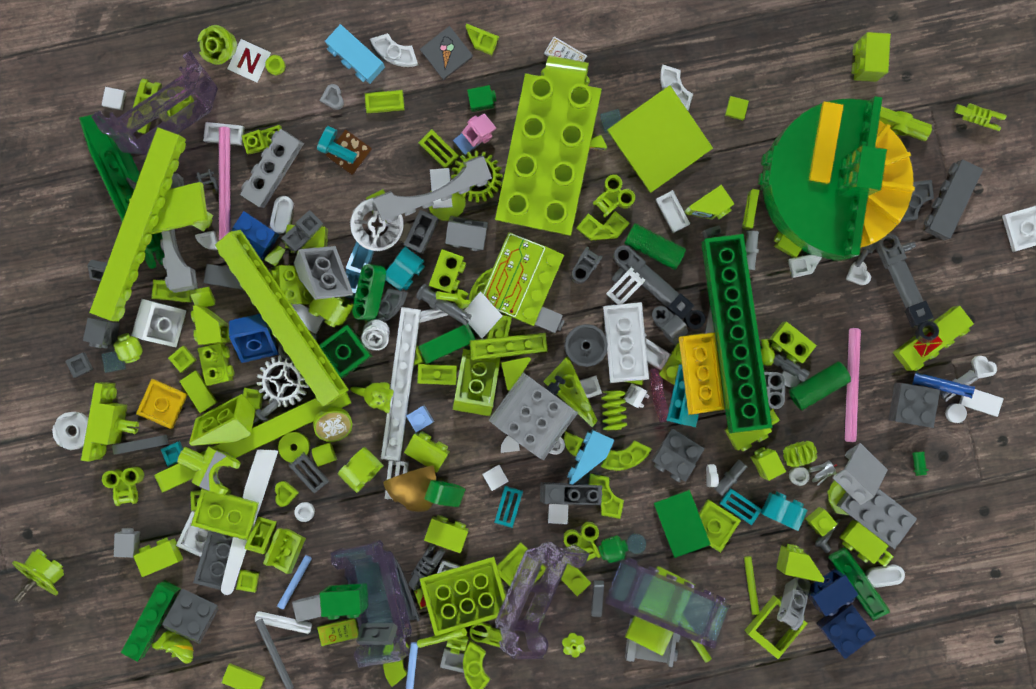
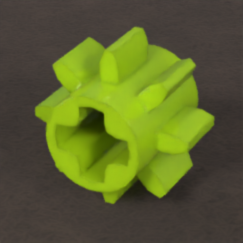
M463 636L448 640L446 647L451 648L450 653L459 655L460 650H466L468 637Z

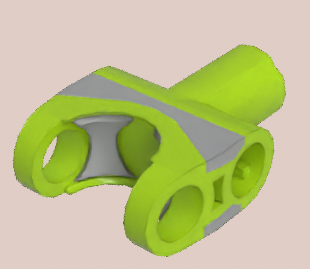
M208 446L204 455L184 447L177 461L196 471L191 481L192 483L205 490L226 495L229 489L219 481L218 470L222 466L239 469L241 465L236 458L213 446Z

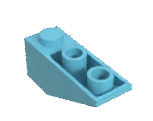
M594 430L591 433L587 432L583 443H585L583 451L579 450L575 458L578 462L575 468L571 467L568 473L569 484H574L606 459L614 439Z

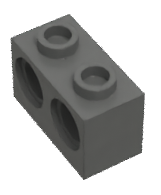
M88 318L83 341L90 342L89 346L96 348H108V345L113 346L117 340L120 323Z

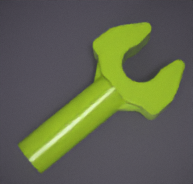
M460 289L455 294L440 291L436 293V299L455 302L460 309L467 308L471 303L470 300H465L469 294Z

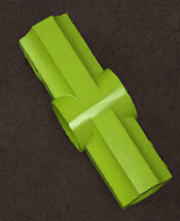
M881 106L879 120L884 124H889L891 126L890 129L895 134L901 136L908 135L921 141L928 139L932 131L931 124L914 119L907 112H895Z

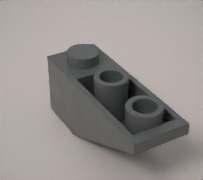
M541 482L540 502L544 504L601 505L602 485Z

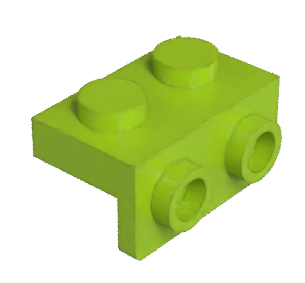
M278 528L273 535L272 543L266 552L263 564L274 566L286 574H291L306 538L290 529Z

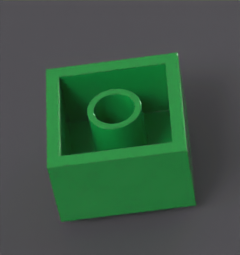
M346 325L319 345L341 379L373 356L350 325Z
M367 583L330 585L320 592L321 617H327L330 620L338 619L344 615H347V618L359 617L369 607Z

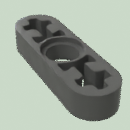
M167 435L112 445L113 455L169 444Z

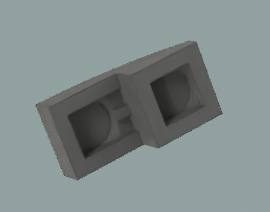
M309 210L281 240L296 253L323 226V223Z

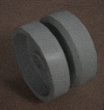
M589 324L579 325L571 330L565 338L564 344L565 353L570 358V361L584 367L596 365L603 360L608 347L606 336L602 330ZM584 342H588V345H590L588 349L583 348Z

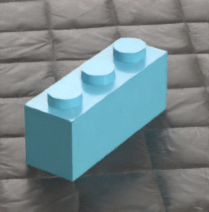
M341 24L325 40L328 46L327 50L334 57L338 55L342 58L341 63L346 68H353L356 71L355 75L362 82L366 80L370 84L385 68L383 62Z

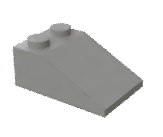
M336 246L298 250L294 261L298 277L315 300L353 295Z

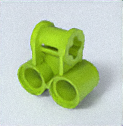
M617 175L607 177L604 182V190L606 192L593 202V205H597L604 213V217H607L617 206L626 209L631 207L635 201L633 191L629 189L621 191L622 180ZM611 180L616 181L618 188H609L608 182ZM624 194L628 195L631 199L630 203H623L621 196Z
M131 467L124 471L115 469L103 474L102 483L107 488H113V500L116 506H121L123 503L131 502L136 504L138 502L136 484L143 480L144 472L140 467ZM131 471L136 474L134 481L130 478ZM112 474L117 478L116 483L111 481Z
M585 522L581 526V533L573 529L567 530L564 533V544L569 549L577 548L583 565L590 559L601 557L594 542L599 536V530L593 522ZM587 527L595 529V533L592 536L585 535L584 532ZM569 535H576L577 541L570 544L567 542Z

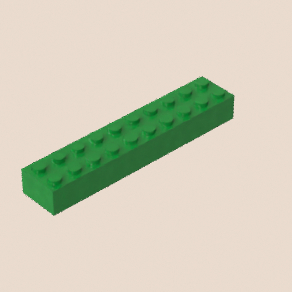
M744 234L706 238L701 243L713 328L716 336L729 434L772 428Z

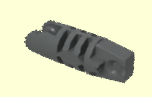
M430 543L416 568H414L411 574L413 576L408 586L414 590L419 589L421 586L420 579L432 574L445 554V550L440 549L432 558L431 555L437 545Z

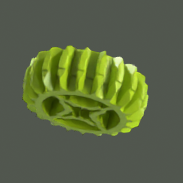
M476 150L475 156L472 157L471 153L467 152V159L463 155L460 158L465 162L478 157L479 154ZM483 151L481 156L485 158L486 152ZM489 155L487 159L485 158L487 166L493 173L492 182L488 181V184L483 185L487 188L482 191H471L476 185L469 187L470 191L461 195L463 199L469 195V202L472 201L473 197H476V203H479V197H482L485 202L487 201L485 195L488 194L490 198L494 197L491 192L492 190L498 193L499 189L495 185H502V182L497 179L503 178V174H497L502 168L495 167L498 164L497 160L491 162L492 155ZM455 162L459 168H452V171L457 174L451 175V179L455 178L463 169V162Z

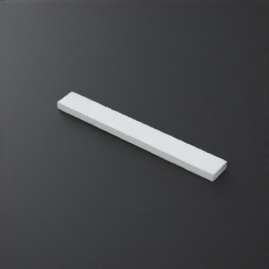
M401 307L390 389L394 390L390 402V412L387 413L381 454V459L401 461L421 314L419 309Z

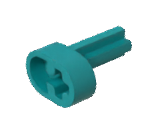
M327 126L318 142L317 150L325 154L329 152L353 164L357 153L333 142L337 130Z

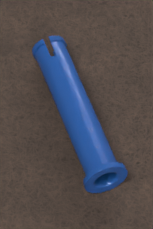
M918 371L915 372L912 385L917 384L971 399L975 391V386L921 374Z

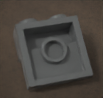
M671 428L651 461L655 463L654 467L664 472L666 469L672 473L670 477L679 483L681 480L686 482L705 448Z

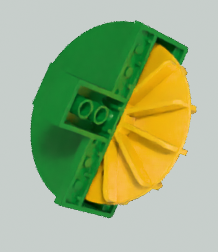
M874 96L869 101L861 99L827 101L843 105L831 179L828 184L809 180L822 103L810 108L790 123L778 135L771 148L762 155L761 165L763 166V172L759 175L758 184L761 185L760 190L763 192L768 214L780 233L802 248L801 250L818 257L843 261L859 256L861 247L879 241L902 221L908 209L912 192L915 190L913 186L912 164L909 158L911 153L907 152L900 138L890 129L891 126L879 120L883 97Z

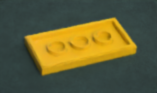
M715 332L679 337L688 415L725 410Z

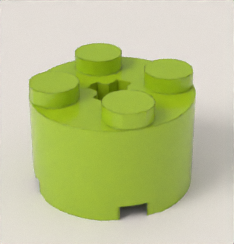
M344 296L316 300L313 298L308 312L316 317L320 315L325 318L324 322L332 327L342 326L350 314L353 304H349L350 300Z
M363 447L337 474L358 493L368 481L370 482L377 475V472L384 465L366 447Z

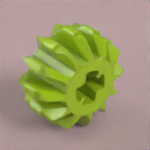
M810 441L797 442L786 446L783 450L784 460L790 467L804 466L818 458L816 447Z

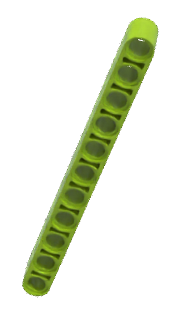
M347 392L324 407L315 398L252 428L251 434L245 439L242 438L230 443H220L214 447L237 458L313 422L314 418L322 410L324 412L330 407L343 408L352 402ZM178 463L155 474L154 477L163 493L193 479L196 471Z

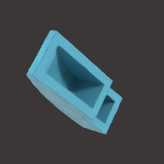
M357 241L345 272L353 291V295L345 297L355 299L361 269L364 265L371 264L374 254L373 250L364 248Z

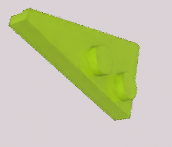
M567 356L543 382L549 386L551 382H556L554 379L556 375L562 377L565 380V384L559 385L560 390L557 395L593 427L597 422V418L570 358Z

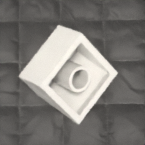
M141 299L131 336L141 340L177 347L186 310Z

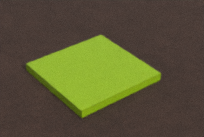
M671 85L607 129V132L650 193L713 149Z

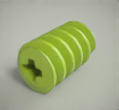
M620 390L601 391L607 394L601 397L602 400L607 401L602 407L608 409L602 413V415L608 416L607 419L603 420V423L608 424L603 430H619L627 426V423L622 421L627 418V415L621 413L626 410V407L621 406V404L626 403V400L620 398L626 393Z

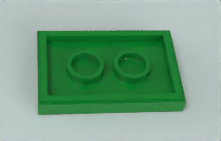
M690 490L654 503L674 558L711 545Z

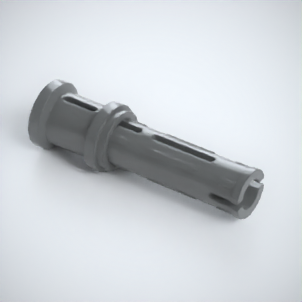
M427 284L422 285L417 292L416 298L424 300L431 308L440 309L463 323V325L469 323L465 318L471 319V314L449 301L436 299V292L429 289Z

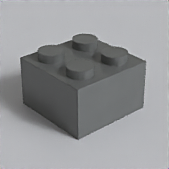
M894 383L888 420L934 428L940 390L904 383Z
M182 589L162 625L165 629L200 645L218 611V606Z

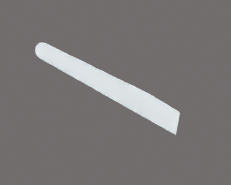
M257 450L245 486L243 498L259 502L253 527L278 454L277 450ZM233 537L221 585V592L225 595L233 592L245 556L247 540Z

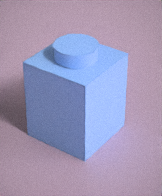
M425 405L406 416L415 432L434 422Z

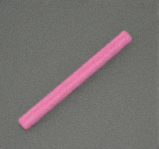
M219 127V240H221L230 232L229 127Z
M859 328L849 329L847 371L851 376V382L847 384L845 441L856 442L861 338V330Z

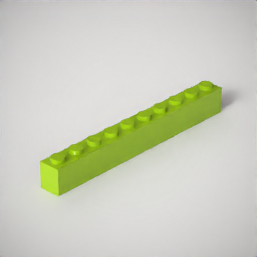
M157 127L89 313L118 322L125 313L124 306L132 293L131 287L138 278V268L145 259V249L151 242L153 227L158 223L160 208L165 204L166 192L170 189L173 173L179 166L180 154L185 150L186 139L184 137Z
M241 230L229 232L215 244L219 255L224 258L230 271L236 276L240 286L246 291L252 304L260 312L262 319L267 322L273 335L279 340L283 350L293 361L295 368L304 377L305 383L316 395V399L323 407L332 403L346 393L348 388Z

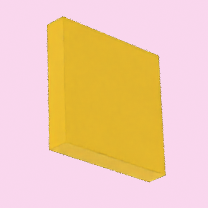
M151 379L136 414L164 427L173 429L188 394L160 381Z

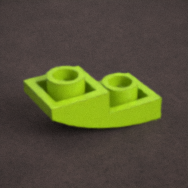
M277 125L262 131L256 130L242 135L246 153L253 154L262 152L267 147L269 148L272 143V136L276 131L279 132L282 127Z

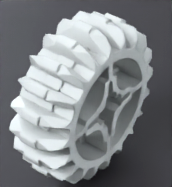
M279 355L277 361L275 357H272V364L268 361L265 362L267 369L264 367L260 368L264 374L257 375L258 378H262V382H257V385H263L259 393L266 392L263 399L271 397L269 404L276 399L279 403L278 407L281 406L282 402L284 407H288L289 402L291 405H295V399L298 401L302 400L299 393L302 395L307 394L303 387L309 388V386L304 384V377L295 368L291 359H285L284 361V358ZM284 365L283 370H281L278 376L270 375L276 367ZM289 367L295 371L298 381L290 377ZM285 376V379H287V381L291 383L283 384L282 386V383H280V381L275 380L284 378ZM269 381L276 385L277 395L271 390ZM289 386L297 387L291 395L283 397Z

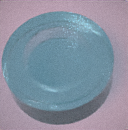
M632 534L627 539L628 549L632 553L639 554L645 550L646 540L640 534Z

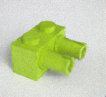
M225 343L198 348L206 386L233 381L234 369L229 364L230 351L228 346H225Z

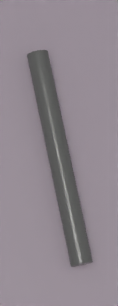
M263 619L257 620L255 623L285 688L293 689L294 686Z

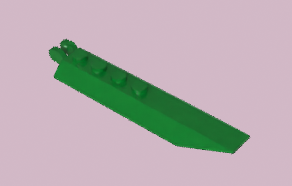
M98 114L79 117L88 150L123 222L130 203L129 199L132 198L134 192L126 178L137 183L140 173L125 141ZM162 232L151 234V242L147 245L144 252L145 261L151 269L156 268V262L152 253L156 252L159 264L163 265L165 254L160 244V240L163 239Z

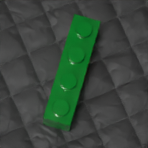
M166 580L157 584L121 651L122 654L137 662L145 657L181 588Z

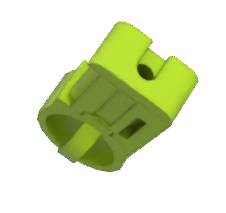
M481 622L471 626L470 636L476 642L506 648L510 631L507 630L506 632L491 628L490 624ZM477 625H482L486 628L487 633L474 630L473 628ZM473 634H476V635H479V636H483V637H482V638H477V637H475Z

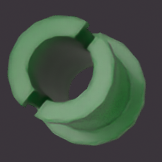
M925 452L912 453L915 476L927 475L929 469L926 468Z

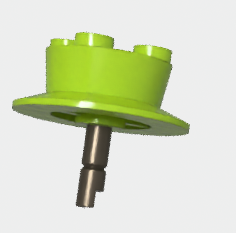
M39 549L35 552L32 551L25 563L13 561L12 564L29 578L28 582L13 599L20 603L35 584L51 594L58 595L59 593L53 584L64 575L63 566L55 560L50 562L46 558L47 555Z

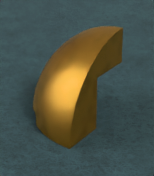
M434 465L410 471L384 481L383 484L387 493L395 502H400L406 506L407 510L414 512L429 510L433 503L425 500L424 496L430 481L436 480Z

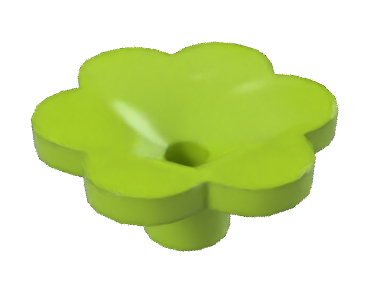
M570 633L567 638L562 640L563 651L566 655L576 658L586 649L584 638L577 636L575 633Z

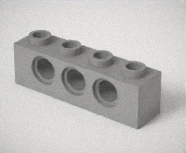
M282 129L274 133L271 138V145L263 151L260 163L253 167L251 171L252 176L241 187L242 192L240 195L258 207L265 208L304 145L302 141ZM283 146L284 154L279 157L277 150ZM269 163L274 164V170L271 173L267 170ZM260 179L264 181L262 189H259L257 186Z

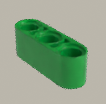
M366 264L362 267L352 308L353 316L356 319L374 320L377 317L386 279L384 267Z
M469 324L424 343L418 348L425 363L428 364L469 345L471 340L476 339Z
M431 480L424 499L438 505L459 507L466 489L457 484Z

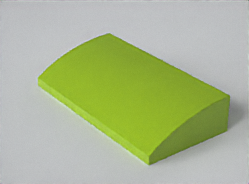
M658 566L625 637L663 656L695 584Z

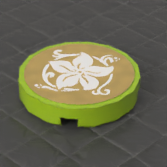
M330 407L324 412L322 410L317 414L313 422L315 434L319 439L335 442L345 438L350 433L353 425L349 413L340 407Z

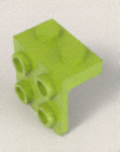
M279 265L271 267L270 274L291 304L311 303L314 297L300 281L295 266Z

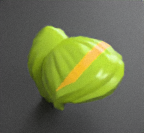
M170 630L163 633L156 642L151 644L156 650L165 649L166 653L171 652L172 657H178L186 664L193 661V646L189 639Z

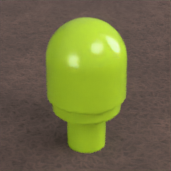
M762 339L760 341L763 365L770 366L774 363V349L769 347L768 339Z

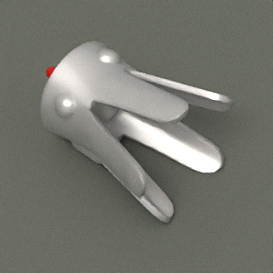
M828 460L822 465L809 467V473L822 470L815 475L812 482L814 483L824 478L817 484L818 486L827 477L835 475L836 470L834 467L837 464L833 466Z

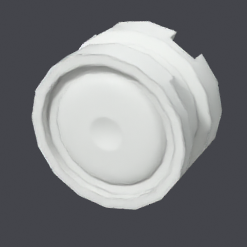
M380 320L368 321L364 325L362 334L364 346L371 350L385 348L390 334L388 325Z

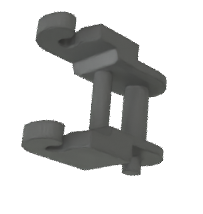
M208 169V172L204 174L197 172L196 179L199 180L198 182L203 183V187L206 184L214 183L216 192H219L217 178L213 177L214 171L212 172L211 169ZM210 176L211 180L206 182L202 181V178Z

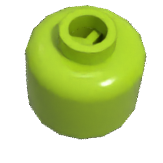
M129 333L118 336V340L113 345L118 359L125 363H132L140 359L143 350L139 339L130 336Z

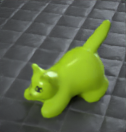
M381 382L372 383L366 388H350L353 393L363 396L365 402L370 407L378 408L386 413L390 412V402L394 393L393 389H389L390 384Z

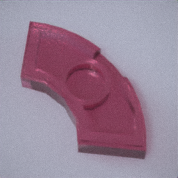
M657 368L650 369V384L655 410L659 422H666L668 406L663 391V380Z

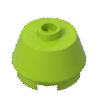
M212 25L203 29L198 36L197 42H200L201 49L199 53L207 62L220 65L228 61L236 53L237 41L234 35L219 25Z

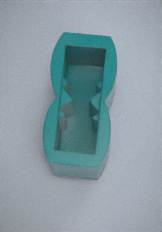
M404 247L387 269L385 280L398 290L403 291L405 289L407 291L413 283L411 279L415 273L419 275L424 269V260L407 247Z
M777 491L775 494L769 493L761 514L799 531L808 511L803 508L804 504L797 500L790 502L786 500V495Z

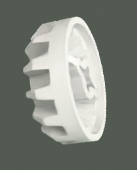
M373 198L362 201L353 210L350 219L351 233L355 240L366 249L373 251L386 250L392 247L401 237L403 218L400 214L395 221L389 223L382 221ZM374 210L373 215L368 218V221H364V216ZM378 218V221L381 223V226H377V229L375 230V227L371 225V223L375 222ZM362 223L367 224L371 230V236L364 231ZM388 226L387 231L383 235L379 236V234L384 231L385 227Z

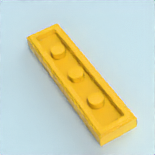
M825 101L822 103L809 175L810 181L830 183L843 105Z

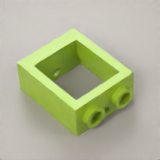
M773 595L762 608L760 614L748 625L745 632L774 657L779 659L808 623L803 620L802 625L797 630H792L790 627L779 642L773 645L756 630L776 605H781L782 597L778 599Z

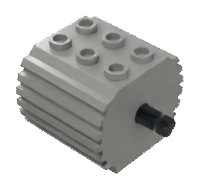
M522 373L489 418V421L531 453L544 460L578 412L556 397L560 390L559 385L565 384V380L562 377L556 375L554 377L556 382H551L545 389L525 373Z

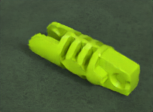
M971 103L967 107L957 104L954 112L963 115L962 120L996 131H1000L1001 127L997 124L989 123L991 117L1005 120L1007 116Z

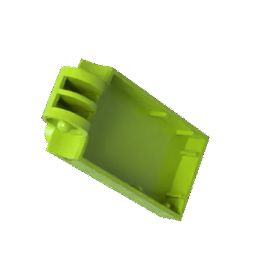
M549 55L546 67L541 71V76L525 73L495 217L496 221L567 236L572 235L602 90L601 88L588 86L590 83V79L587 76L589 63Z

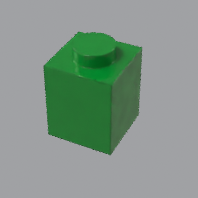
M490 85L467 89L471 112L494 108L493 102H497L495 90L491 91Z

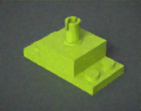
M101 382L94 385L81 457L82 461L89 462L102 459L107 450L106 445L121 442L122 432L133 434L138 432V428L132 427H139V422L125 420L127 405L113 402L117 394L116 383Z

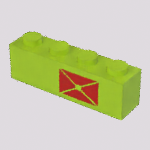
M953 306L933 321L939 327V335L933 341L924 344L919 342L916 336H914L893 352L906 371L921 369L927 359L935 358L940 354L939 350L943 347L948 348L954 344L956 337L964 336L970 331L969 328L974 323L961 306ZM924 328V335L930 337L931 331Z

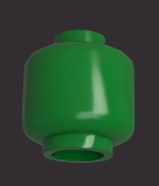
M619 536L603 539L599 546L603 561L606 560L608 563L625 559L626 551H629L626 540H621Z

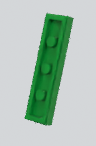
M846 547L829 555V559L836 569L847 576L859 594L856 596L873 621L890 613V609Z

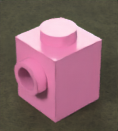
M484 113L479 117L476 115L472 117L461 133L474 147L481 142L485 144L493 137L492 133L496 130V127Z

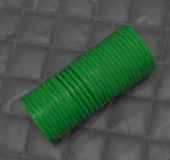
M634 223L624 242V245H628L674 270L680 264L686 248L681 247V245L679 246Z
M837 361L801 384H797L796 387L794 386L789 389V394L795 405L803 411L806 407L808 408L828 396V394L851 382V376L845 366Z

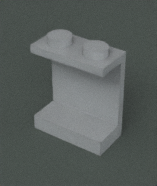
M859 443L846 452L845 456L849 461L845 469L835 474L833 479L862 505L875 497L888 469Z
M677 626L663 656L627 638L626 661L634 662V659L637 658L665 662L669 667H673V661H677L678 651L675 650L676 642L680 640V631H678Z

